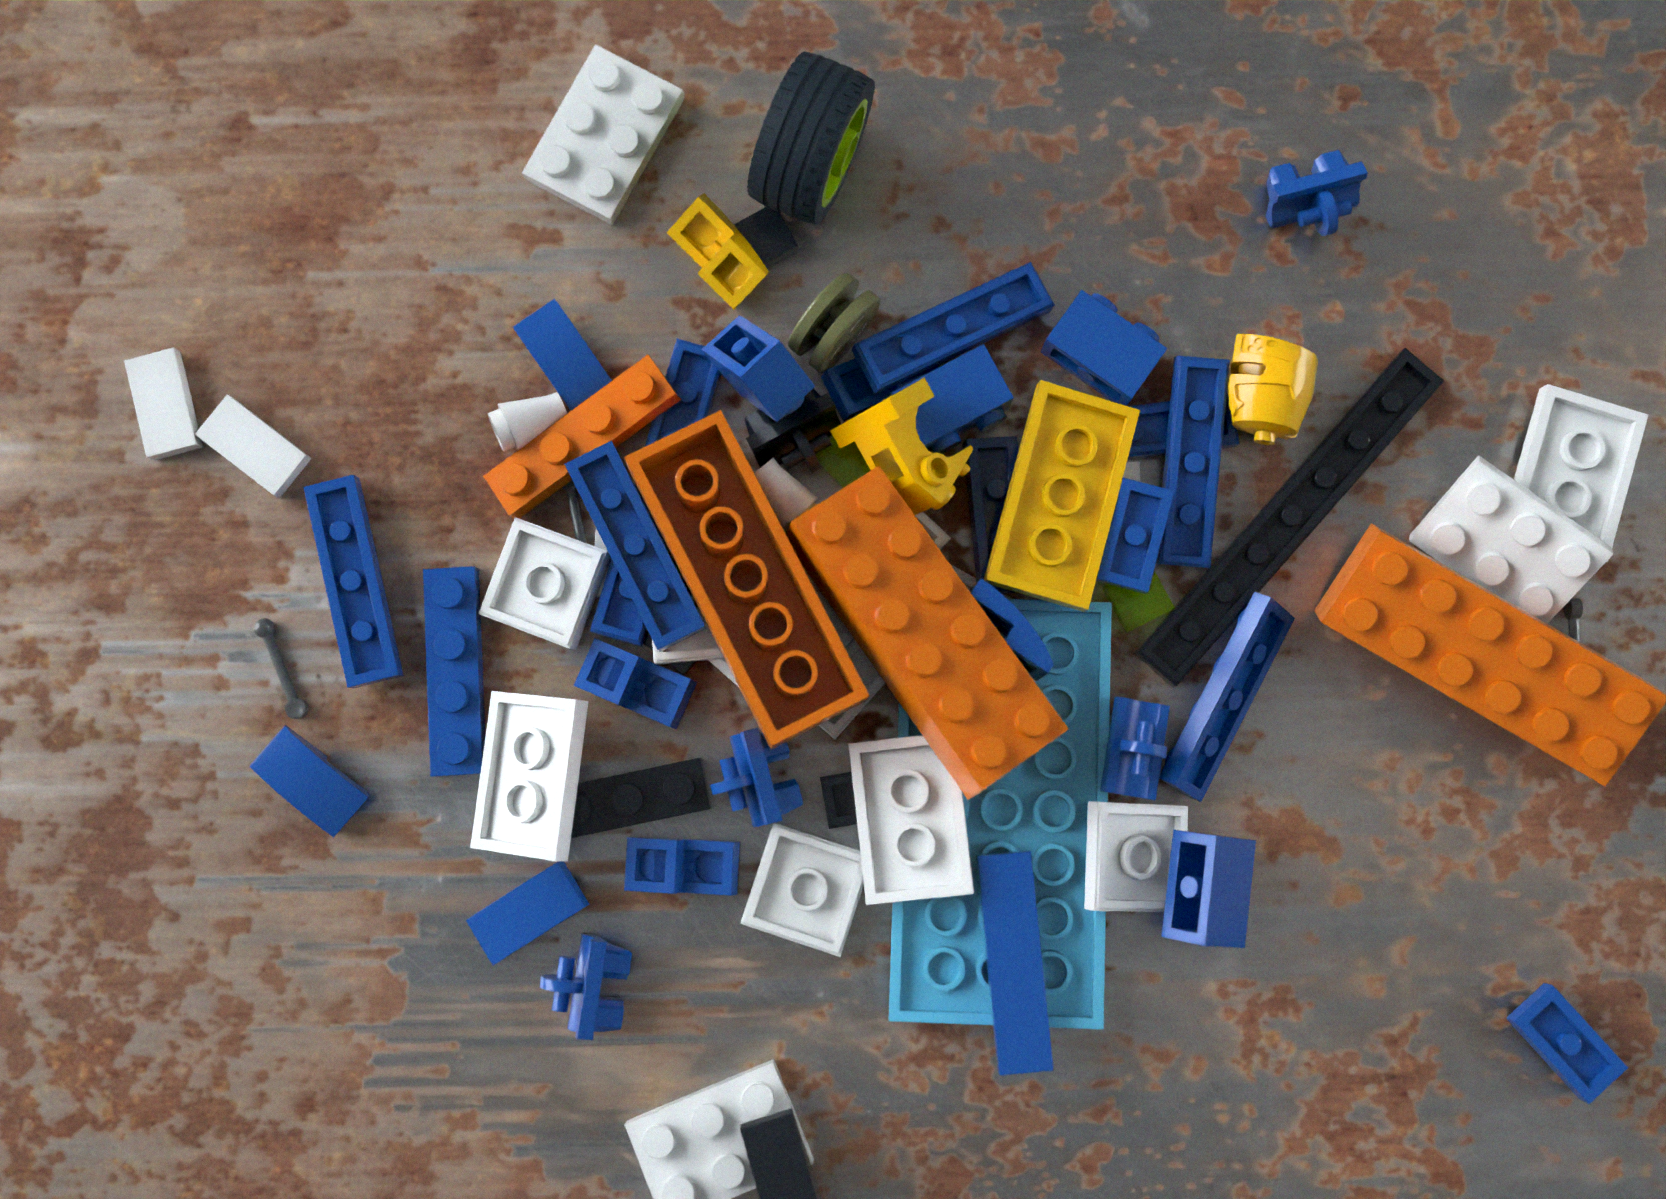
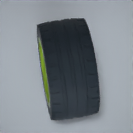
M806 51L801 52L784 75L760 130L747 180L749 197L766 207L769 206L770 209L780 213L783 212V214L789 217L819 225L834 204L855 158L871 111L875 81L860 71L844 64H839V62Z

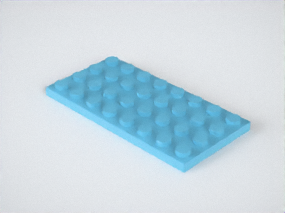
M1008 599L1029 621L1049 652L1054 665L1047 675L1035 681V683L1066 724L1068 730L969 800L963 794L974 894L892 902L889 1021L993 1025L976 855L1031 851L1049 1027L1104 1030L1106 911L1084 909L1088 801L1108 802V792L1100 791L1109 737L1112 602H1090L1089 610L1081 612L1044 600ZM898 703L897 738L922 735L901 704Z

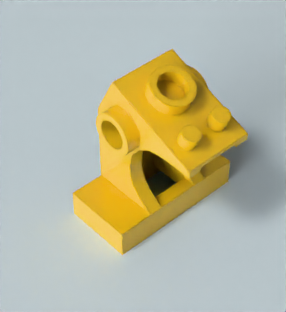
M925 377L830 430L840 449L855 442L870 470L880 466L914 515L930 508L938 510L952 498L956 491L953 483L958 475L963 477L970 471L971 467L966 461L974 450L972 445L956 454L946 457L941 453L928 451L922 443L916 430L917 411L919 405L935 397Z

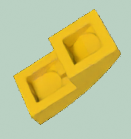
M705 193L698 196L666 232L702 267L697 274L733 310L769 273L745 237Z

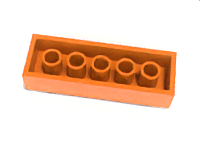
M717 411L625 456L629 473L770 749L772 750L865 702L870 695L722 411Z
M877 466L791 521L786 536L800 563L968 800L1068 730L1066 724L880 466Z
M1372 523L1314 610L1321 623L1605 787L1666 704V694L1650 682Z

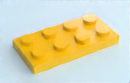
M1039 381L1033 395L984 580L987 583L1081 612L1089 610L1140 410L1050 382Z

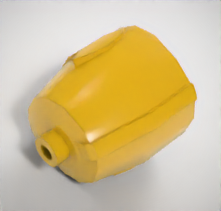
M1237 334L1230 367L1231 375L1229 376L1227 386L1232 425L1238 430L1255 435L1254 442L1261 445H1274L1276 438L1287 440L1297 437L1313 398L1318 366L1316 355L1304 347L1282 339L1255 334Z

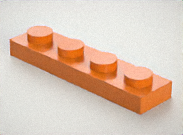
M646 355L483 477L508 515L513 519L515 517L520 519L572 480L564 465L565 463L610 441L613 442L616 448L657 416L679 402L681 398L649 355Z

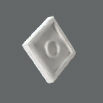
M515 517L478 614L566 648L576 650L611 556L606 550Z
M1088 801L1084 909L1091 911L1164 912L1173 830H1188V806Z
M773 823L740 924L841 957L864 886L860 850L779 823Z

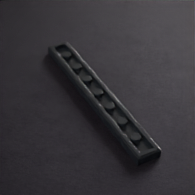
M1402 349L1134 654L1172 688L1177 687L1247 607L1253 593H1259L1442 385L1444 380L1408 349Z

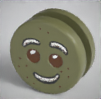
M850 273L839 275L825 287L799 319L788 341L789 348L798 356L804 355L819 342L809 361V365L819 373H824L827 369L832 368L844 357L867 329L880 306V298L871 290H867L856 299H853L859 287V280Z

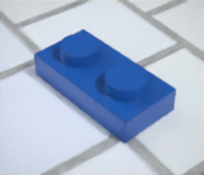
M1127 478L1122 479L1096 579L1097 582L1143 594L1149 592L1174 495L1173 490Z
M1543 983L1506 1018L1583 1102L1590 1104L1628 1069L1626 1064L1551 984Z

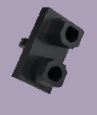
M813 388L805 396L803 403L797 410L777 422L760 409L745 417V424L749 433V437L746 440L760 468L774 458L779 465L783 464L786 470L803 461L811 473L821 469L815 454L832 445L829 437L833 436L830 430L841 425L835 410V404L828 393L821 396Z

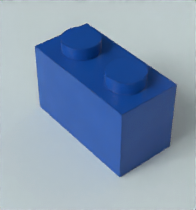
M1081 290L1046 338L1040 352L1110 401L1127 406L1168 348L1159 343V335L1150 327L1139 322L1133 325L1118 315L1117 307L1109 299L1097 293L1089 295Z
M741 315L735 318L702 349L739 395L776 422L784 415L791 414L797 410L803 403L805 396L815 387L780 340Z
M984 344L892 392V395L925 377L935 397L919 405L916 415V430L928 451L932 450L933 453L941 454L959 445L962 442L959 435L977 426L980 432H984L1003 422L1007 418L1004 411L1010 408L1014 399Z
M1173 830L1162 937L1202 946L1245 948L1256 840Z

